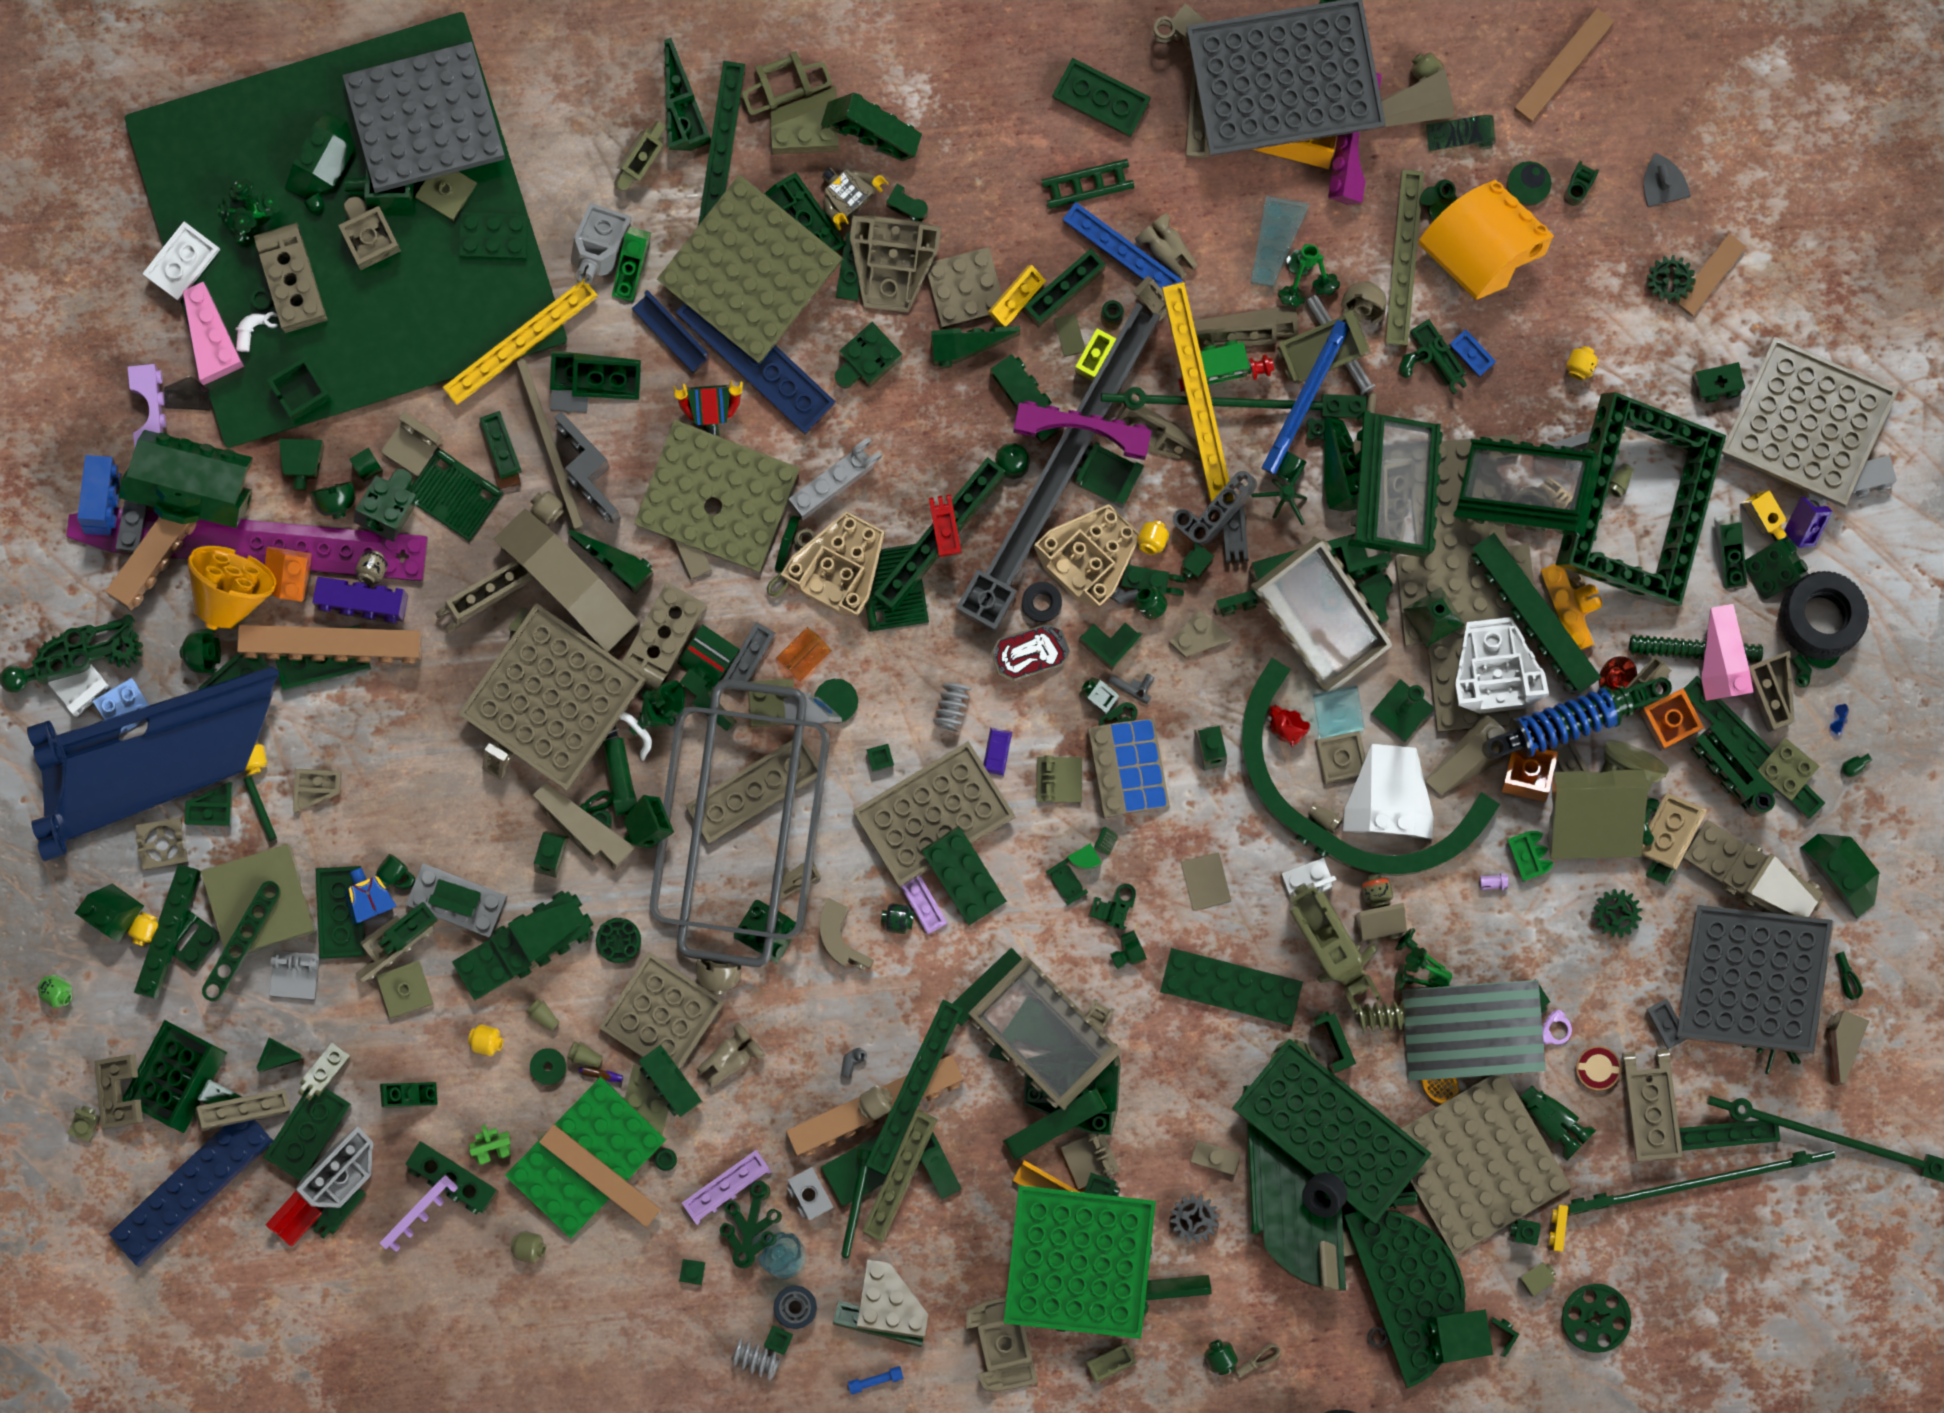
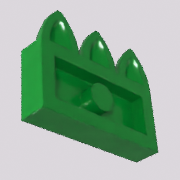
M1528 831L1507 839L1522 882L1545 874L1554 864L1550 860H1539L1548 851L1546 846H1534L1543 836V833L1539 831Z

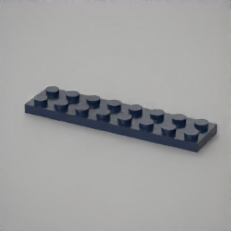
M686 303L676 312L690 328L804 435L836 404L833 398L776 345L764 360L758 363Z
M256 1120L223 1126L120 1222L109 1235L135 1266L140 1267L274 1140Z

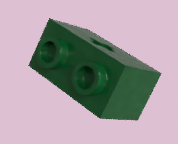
M1739 362L1696 371L1692 376L1698 402L1705 400L1706 403L1718 401V397L1726 395L1727 398L1738 397L1740 392L1745 389ZM1717 380L1719 381V383L1724 384L1721 388L1719 385H1715V382Z

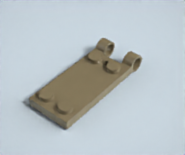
M1668 1048L1656 1049L1658 1069L1637 1070L1635 1052L1622 1053L1636 1163L1682 1159L1683 1157ZM1646 1077H1651L1652 1082H1647Z

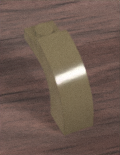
M828 898L820 916V934L825 949L837 963L845 968L849 960L853 961L852 966L864 971L865 967L870 969L874 959L851 949L842 939L841 925L849 907Z

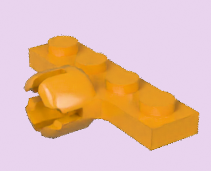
M1555 564L1540 569L1562 625L1581 650L1595 645L1585 616L1602 607L1601 597L1597 596L1588 600L1589 597L1599 593L1596 586L1588 584L1574 589L1566 569Z

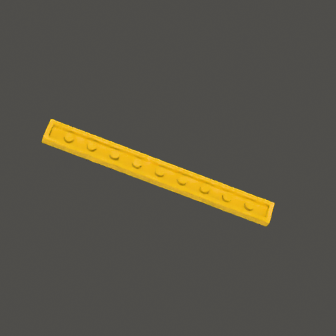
M1180 282L1161 288L1210 502H1212L1230 480L1185 283ZM1229 495L1226 498V502L1234 500L1233 495Z

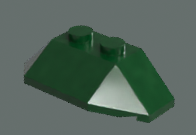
M327 111L313 125L292 164L285 186L286 190L307 199L317 193H322L335 187L355 151L346 120Z
M1817 834L1800 847L1856 919L1875 905L1880 872L1852 837Z

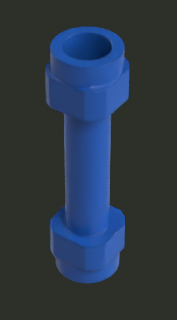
M898 1366L889 1369V1372L862 1380L854 1379L848 1381L851 1395L862 1392V1389L891 1380L896 1382L903 1380L904 1377L901 1367Z

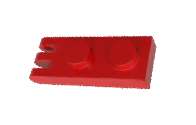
M951 494L946 495L947 504H943L942 496H937L939 505L934 506V498H929L939 557L961 554Z

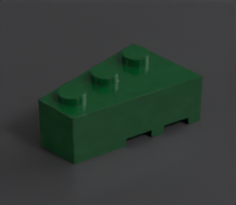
M661 1044L639 1060L642 1065L639 1070L647 1080L651 1078L656 1085L653 1089L660 1098L665 1096L669 1102L667 1108L674 1117L678 1114L682 1118L703 1103Z

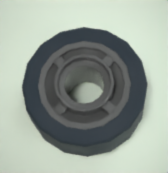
M794 1285L786 1287L779 1292L775 1298L773 1309L775 1317L780 1324L787 1328L799 1329L806 1327L812 1322L816 1316L817 1303L811 1291L802 1286ZM792 1301H799L802 1305V1310L798 1314H793L789 1310V1304Z

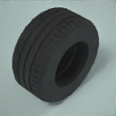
M1817 571L1799 579L1787 592L1779 609V624L1785 640L1789 642L1788 644L1794 650L1796 649L1798 653L1800 652L1801 655H1806V657H1811V659L1816 658L1817 660H1830L1844 655L1862 638L1869 622L1868 604L1862 590L1847 576H1842V574H1837L1836 572L1832 573L1831 571ZM1811 598H1826L1836 604L1843 618V625L1838 632L1833 634L1822 633L1809 624L1805 615V605Z

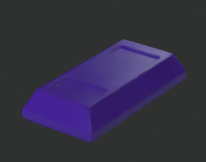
M990 727L983 763L988 773L1004 776L1012 737L1011 731Z

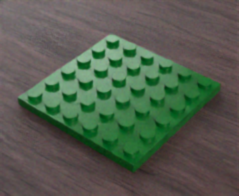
M1019 1185L1003 1323L1141 1339L1156 1201Z

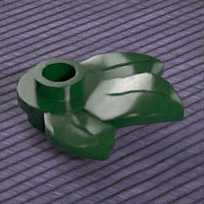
M1443 179L1438 181L1435 186L1427 187L1422 192L1420 204L1429 206V216L1433 221L1458 199L1455 195V185L1451 181ZM1442 187L1446 190L1445 195L1442 193Z

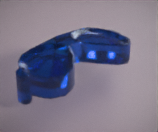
M1840 704L1835 707L1839 719L1831 723L1830 729L1837 735H1841L1840 733L1843 732L1845 724L1848 723L1849 706L1847 704Z

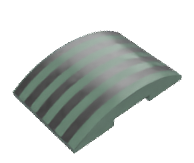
M1539 980L1402 990L1405 1006V1036L1409 1081L1546 1071Z

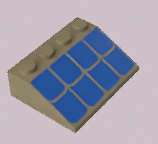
M1154 718L1088 728L1103 818L1170 807Z

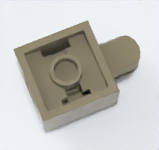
M359 197L349 198L345 202L344 211L349 220L338 226L360 270L401 251L379 206L368 211L364 201Z

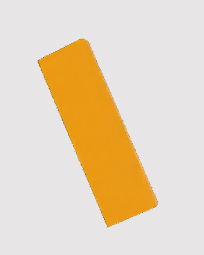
M1025 1160L1012 1180L1022 1186L1079 1192Z

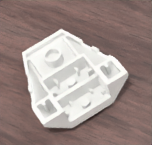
M1512 617L1467 622L1455 683L1459 706L1479 714L1525 709L1549 695L1545 673L1536 662L1533 652L1527 647L1525 639Z
M1371 744L1357 781L1353 786L1352 793L1344 808L1342 831L1364 834L1375 832L1408 835L1409 838L1432 840L1434 816L1417 749Z

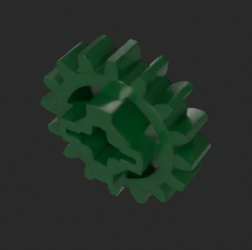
M1613 889L1611 895L1606 891L1603 893L1605 899L1597 898V902L1600 905L1593 906V909L1598 911V913L1592 917L1599 920L1595 926L1603 927L1602 934L1609 931L1611 938L1614 937L1615 933L1618 934L1619 938H1622L1623 932L1629 936L1632 934L1630 928L1636 930L1638 925L1635 922L1642 920L1640 916H1637V913L1643 910L1636 907L1640 901L1632 900L1633 893L1626 896L1624 889L1619 894H1617L1616 889ZM1616 899L1613 906H1605L1609 900ZM1626 902L1629 904L1632 912L1628 911L1627 907L1625 906ZM1617 908H1619V913H1621L1624 916H1620L1616 919V914L1612 913L1611 911H1615ZM1603 915L1607 916L1608 920L1610 921L1609 925L1604 920ZM1622 921H1630L1626 927L1619 928Z

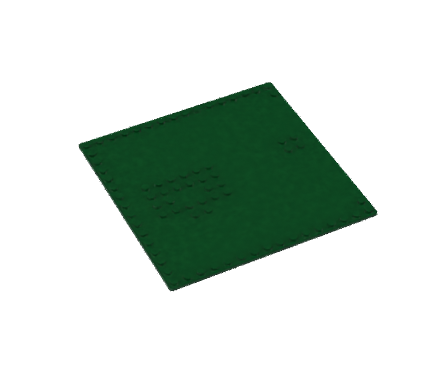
M463 12L454 13L129 113L125 116V122L163 246H165L181 224L185 222L220 248V251L191 287L201 282H204L235 348L237 347L238 333L236 327L246 316L251 314H267L269 312L277 314L274 302L265 311L256 310L250 302V295L255 289L262 287L270 291L254 235L297 223L309 257L327 321L284 333L278 317H271L269 322L271 324H278L276 328H268L265 324L255 326L253 328L254 332H251L249 352L237 351L244 367L206 384L222 439L227 448H233L454 379L555 301L529 216L527 260L459 257L461 212L528 214L466 16ZM472 42L505 159L458 171L475 181L477 185L454 221L417 200L415 196L425 180L414 183L412 210H381L401 251L360 270L338 226L349 220L344 211V204L349 198L359 197L366 205L365 192H345L344 189L345 178H364L366 176V159L343 75ZM328 111L347 121L355 151L335 187L319 193L323 199L322 209L318 212H312L304 204L307 199L286 190L285 186L292 164L313 125ZM242 179H248L249 182L254 184L253 192L250 196L256 203H258L257 196L262 195L266 190L271 191L273 196L279 198L280 211L273 213L269 217L262 216V218L256 219V226L251 228L250 232L245 233L246 236L252 239V243L245 241V243L237 242L233 237L234 233L230 230V227L236 229L234 226L235 221L232 219V216L236 213H229L227 223H224L217 212L218 205L222 204L223 198L227 199L228 208L238 209L243 207L246 209L248 203L244 199L238 201L237 198L231 199L228 195L231 191L230 187ZM284 258L280 264H288L290 258ZM290 279L287 285H294L297 279ZM183 296V298H182L180 301H181V305H182V308H183V311H184V314H185V318H186V321H187V324H188V328H189V331H190L189 322H188V317H187V311H186V306H185V301H184V296ZM296 300L293 306H300L303 303V300ZM561 325L521 357L566 344L568 339L564 326ZM306 357L331 397V400L293 422L267 379L301 358Z

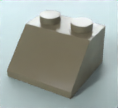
M1404 903L1361 911L1355 915L1360 942L1366 941L1367 945L1379 943L1380 938L1388 937L1389 940L1402 938L1403 933L1407 932Z

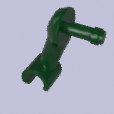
M1654 798L1647 799L1643 844L1647 846L1651 845L1654 841V836L1648 826V819L1651 811L1657 812L1660 804L1659 800Z

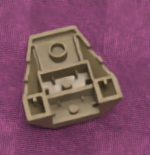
M883 216L852 217L850 241L864 307L909 312L932 261L939 250L941 226L921 221Z

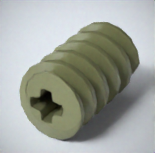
M1403 1001L1400 1002L1399 1008L1396 1002H1392L1390 1008L1386 1002H1383L1381 1009L1378 1003H1374L1372 1010L1368 1003L1364 1005L1363 1010L1357 1004L1360 1013L1357 1014L1358 1023L1363 1032H1366L1367 1026H1370L1372 1032H1374L1376 1025H1379L1380 1030L1384 1031L1385 1024L1388 1025L1390 1031L1393 1030L1394 1024H1397L1399 1030H1402L1403 1023H1405V1006Z

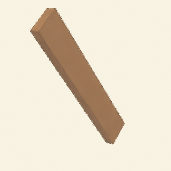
M1597 8L1515 106L1514 110L1532 122L1615 21Z
M555 1124L550 1127L539 1141V1143L647 1227L661 1210L658 1205Z

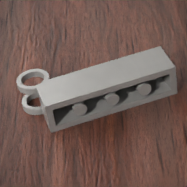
M869 437L857 444L851 453L789 498V504L802 521L874 468V464L883 455L881 452H877L870 458L867 456L864 449L872 442Z
M1890 455L1866 461L1851 495L1857 494V497L1870 494V490L1878 488V491L1881 492L1892 488L1891 485L1897 479ZM1802 490L1804 497L1814 507L1827 505L1828 500Z

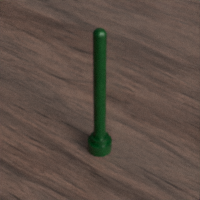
M858 1149L857 1153L860 1165L841 1256L844 1259L849 1258L868 1172V1167L865 1165L872 1152Z

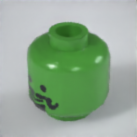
M58 975L46 976L38 985L39 998L53 1008L66 1006L72 999V985Z

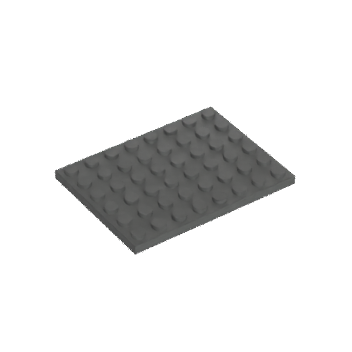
M1340 0L1188 25L1186 27L1210 157L1386 127L1362 0Z

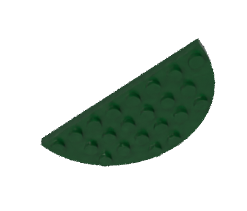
M1358 1211L1345 1214L1343 1218L1403 1382L1408 1389L1430 1377L1442 1365L1435 1364L1430 1354L1431 1341L1426 1330L1427 1319L1465 1312L1466 1293L1460 1268L1447 1245L1442 1242L1434 1231L1414 1218L1401 1213L1386 1211L1374 1225Z

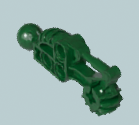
M127 614L123 618L110 621L107 624L96 627L85 625L78 628H69L65 632L60 633L59 637L52 636L50 641L42 642L41 648L38 647L36 649L37 657H34L32 661L33 667L27 669L18 665L5 667L0 674L1 687L7 692L18 693L30 681L37 680L42 685L87 671L92 662L106 658L109 664L117 662L118 668H121L124 663L127 668H131L130 662L133 661L135 664H138L139 661L136 656H143V652L139 650L143 647V643L138 642L139 635L133 631V626L135 625L134 618ZM119 629L108 641L90 645L97 633ZM73 636L80 637L79 642L76 644H70L69 641ZM122 641L127 647L125 653L121 652L123 647ZM79 656L85 657V662L82 665L77 666L74 664V661ZM63 663V668L60 671H53L55 664Z

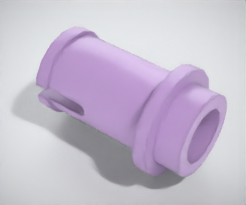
M1500 872V875L1480 876L1481 890L1498 888L1504 890V888H1508V875Z

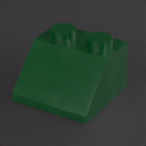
M112 883L87 894L75 911V914L104 935L119 943L144 905Z

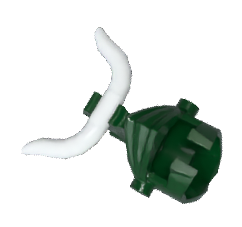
M678 680L667 682L656 690L649 691L647 689L641 695L644 698L642 711L637 719L626 712L620 717V720L630 725L628 730L634 736L638 734L642 738L644 744L640 751L642 761L645 760L652 747V739L645 727H657L666 724L672 726L676 722L674 717L683 711L685 692Z

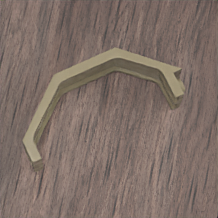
M526 508L493 539L507 555L512 556L573 616L598 645L609 654L640 625L636 617L605 583L553 531Z

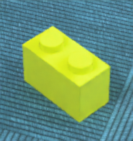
M1097 328L1076 364L1075 372L1093 382L1116 338Z

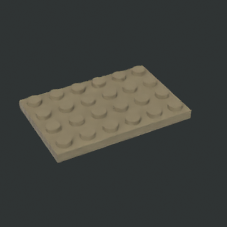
M969 741L853 810L854 815L899 888L932 868L921 850L957 826L961 827L969 842L973 844L1016 818Z

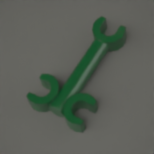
M1439 335L1427 347H1420L1415 355L1417 356L1420 353L1426 354L1427 359L1422 362V365L1428 364L1433 358L1449 381V391L1454 395L1457 393L1454 387L1455 383L1460 384L1462 388H1465L1467 385L1464 379L1455 376L1440 353L1446 352L1450 346L1440 347L1438 341L1443 336Z

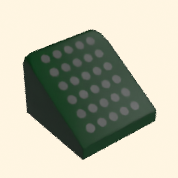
M1103 827L1094 845V849L1110 855L1118 835L1109 828Z

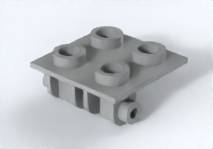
M274 950V955L271 957L272 974L269 996L315 1000L319 954Z

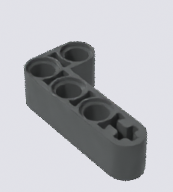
M1246 471L1237 472L1199 518L1187 509H1179L1173 515V523L1199 545L1205 546L1210 544L1257 487L1256 479ZM1243 479L1248 482L1247 486L1241 482ZM1237 488L1242 493L1239 494L1234 489ZM1229 495H1234L1235 501L1231 505H1227L1226 498ZM1215 512H1220V519L1217 522H1212V515ZM1189 515V522L1186 525H1181V518ZM1205 529V537L1200 540L1197 539L1198 531Z

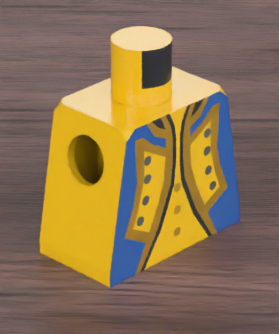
M1770 490L1758 491L1740 503L1760 533H1770L1775 542L1786 536L1785 531L1781 527V524L1786 522V518Z

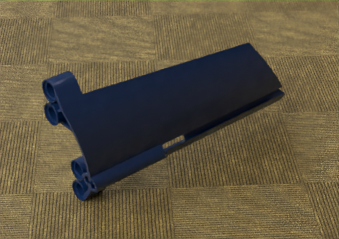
M273 666L59 735H57L50 720L27 727L28 738L34 747V758L42 772L44 817L31 821L33 833L38 840V850L42 860L48 861L66 855V841L245 771L273 696V686L280 671ZM147 720V729L143 735L119 741V732L122 727Z

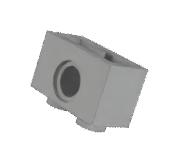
M812 1167L788 1179L790 1185L786 1187L792 1198L797 1196L801 1204L797 1208L803 1219L808 1217L810 1221L834 1208ZM808 1188L815 1191V1198L810 1202L805 1201L802 1197L803 1191Z

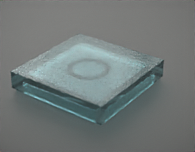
M1357 685L1313 694L1320 738L1365 729Z

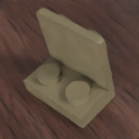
M403 411L398 418L401 423L381 452L414 475L419 476L443 439L441 435Z

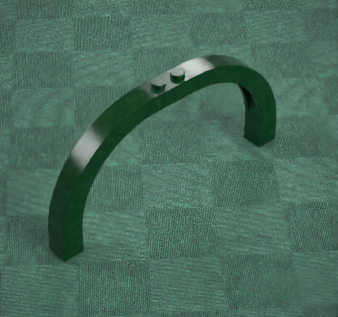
M1271 658L1253 687L1245 707L1241 727V752L1248 780L1260 803L1280 825L1296 836V841L1304 846L1309 844L1315 848L1314 852L1323 858L1328 856L1356 871L1372 875L1380 874L1381 876H1404L1428 871L1448 862L1465 850L1481 834L1500 806L1498 802L1482 792L1477 796L1460 824L1447 837L1424 850L1403 855L1373 854L1352 847L1296 811L1282 797L1272 782L1263 754L1262 735L1266 713L1274 695L1291 670L1279 661Z

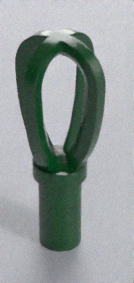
M602 790L591 796L579 807L587 813L594 812L598 809L609 807L613 803V797L609 791ZM604 795H607L609 798L605 803L588 807L593 801Z
M1845 952L1837 953L1836 957L1841 968L1844 992L1849 999H1858L1863 994L1861 982L1849 966ZM1847 974H1849L1858 992L1857 995H1853L1850 990Z

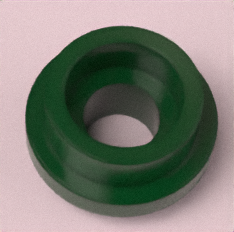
M1110 300L1103 305L1101 312L1106 321L1115 323L1123 317L1124 309L1120 302ZM1114 308L1117 313L1110 315L1109 309Z

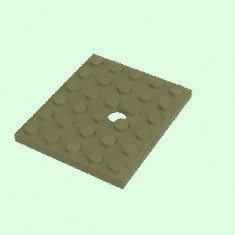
M674 419L634 525L760 573L800 468ZM709 498H717L722 504L721 511L716 515H710L704 509V504Z

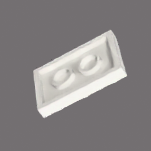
M183 222L142 274L179 302L184 296L183 291L194 284L220 251V248Z

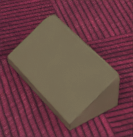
M1321 1241L1318 1246L1321 1290L1337 1291L1339 1284L1336 1246L1329 1242Z

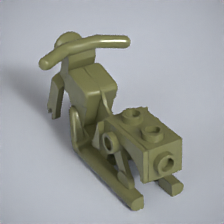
M1313 882L1308 885L1303 883L1294 889V893L1290 895V900L1294 907L1289 909V912L1322 965L1320 969L1326 972L1317 977L1318 982L1325 983L1336 980L1346 985L1344 992L1356 1015L1360 1013L1353 998V995L1356 993L1357 995L1361 994L1370 986L1375 998L1380 1002L1382 998L1369 975H1365L1363 966L1376 953L1377 947L1370 945L1360 955L1358 951L1360 946L1354 945L1324 892H1319Z

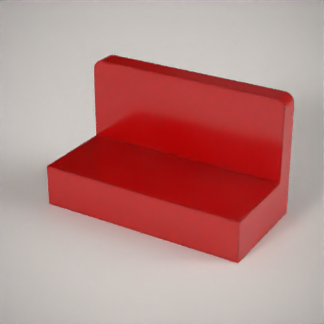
M295 1191L265 1225L292 1247L319 1218L322 1212L317 1207H311Z

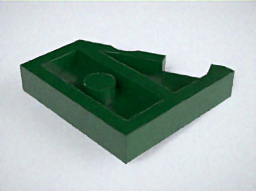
M225 783V785L217 789L210 790L199 797L186 801L184 824L231 826L233 783Z

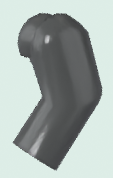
M1117 585L1115 592L1109 598L1118 604H1125L1135 601L1138 591L1134 589L1125 592Z
M855 1048L844 1055L841 1076L852 1078L853 1066L867 1058L865 1050Z

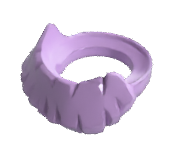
M1556 1009L1548 1016L1542 1027L1544 1045L1549 1043L1555 1045L1563 1044L1570 1038L1572 1033L1570 1021L1565 1017V1013L1559 1009ZM1561 1021L1566 1025L1567 1034L1563 1039L1557 1040L1552 1036L1549 1031L1552 1022Z

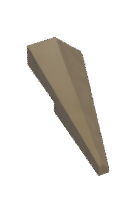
M1132 396L1133 401H1139ZM1123 405L1115 419L1126 422L1125 425L1134 427V424H1141L1147 426V430H1152L1148 446L1149 452L1177 459L1184 457L1194 460V463H1201L1197 441L1146 405L1135 411L1129 410Z

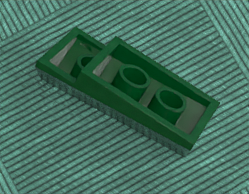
M551 350L550 390H572V396L639 400L641 360Z

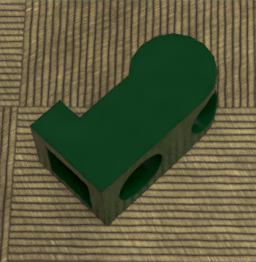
M897 183L886 202V207L911 220L924 221L928 215L926 202L905 195V187Z

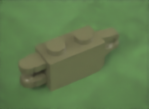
M656 121L651 129L646 127L644 131L639 133L617 167L620 172L614 182L616 189L625 191L634 180L640 181L663 146L661 142L664 138L660 135L666 127L664 124Z

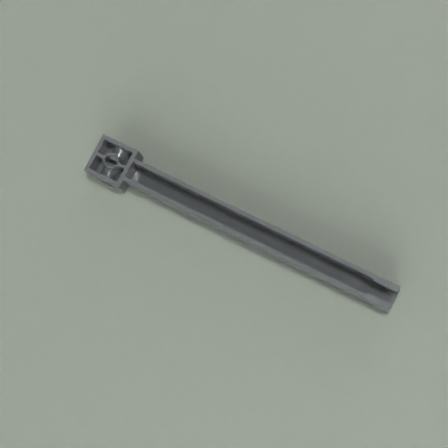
M1136 303L1077 409L1078 412L1082 413L1081 416L1090 417V415H1098L1103 417V420L1105 419L1114 402H1101V393L1119 394L1160 320L1159 314L1154 312L1153 316H1150L1141 311L1143 305ZM1066 428L988 570L985 573L977 569L956 607L957 613L993 633L996 632L1017 595V590L1011 587L1096 433L1084 429Z

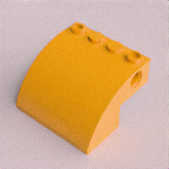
M1493 180L1472 189L1448 206L1423 233L1418 244L1475 300H1478L1506 288L1515 268L1545 256L1554 235L1529 210L1519 203L1518 199L1512 196L1501 183Z

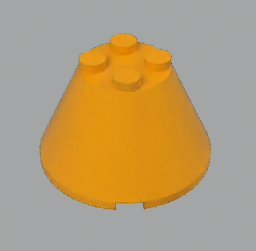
M202 546L194 549L188 558L194 604L193 613L203 620L205 626L210 629L216 630L218 627L235 629L239 622L274 592L276 578L267 566L248 555V558H244L235 554L236 550L231 548Z

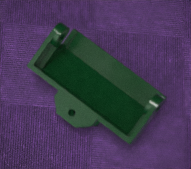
M144 430L137 440L129 468L121 478L119 498L154 507V512L164 520L188 524L202 519L237 528L251 502L252 489L243 486L246 474L252 465L253 457L235 453L229 449L215 448L210 444H199L186 438L172 437L166 433Z

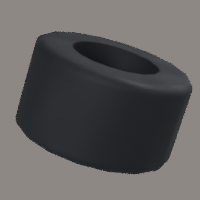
M1327 1172L1318 1173L1305 1185L1302 1192V1200L1305 1207L1312 1214L1328 1218L1335 1215L1345 1204L1347 1189L1342 1180L1334 1174ZM1320 1191L1325 1192L1330 1200L1323 1197Z

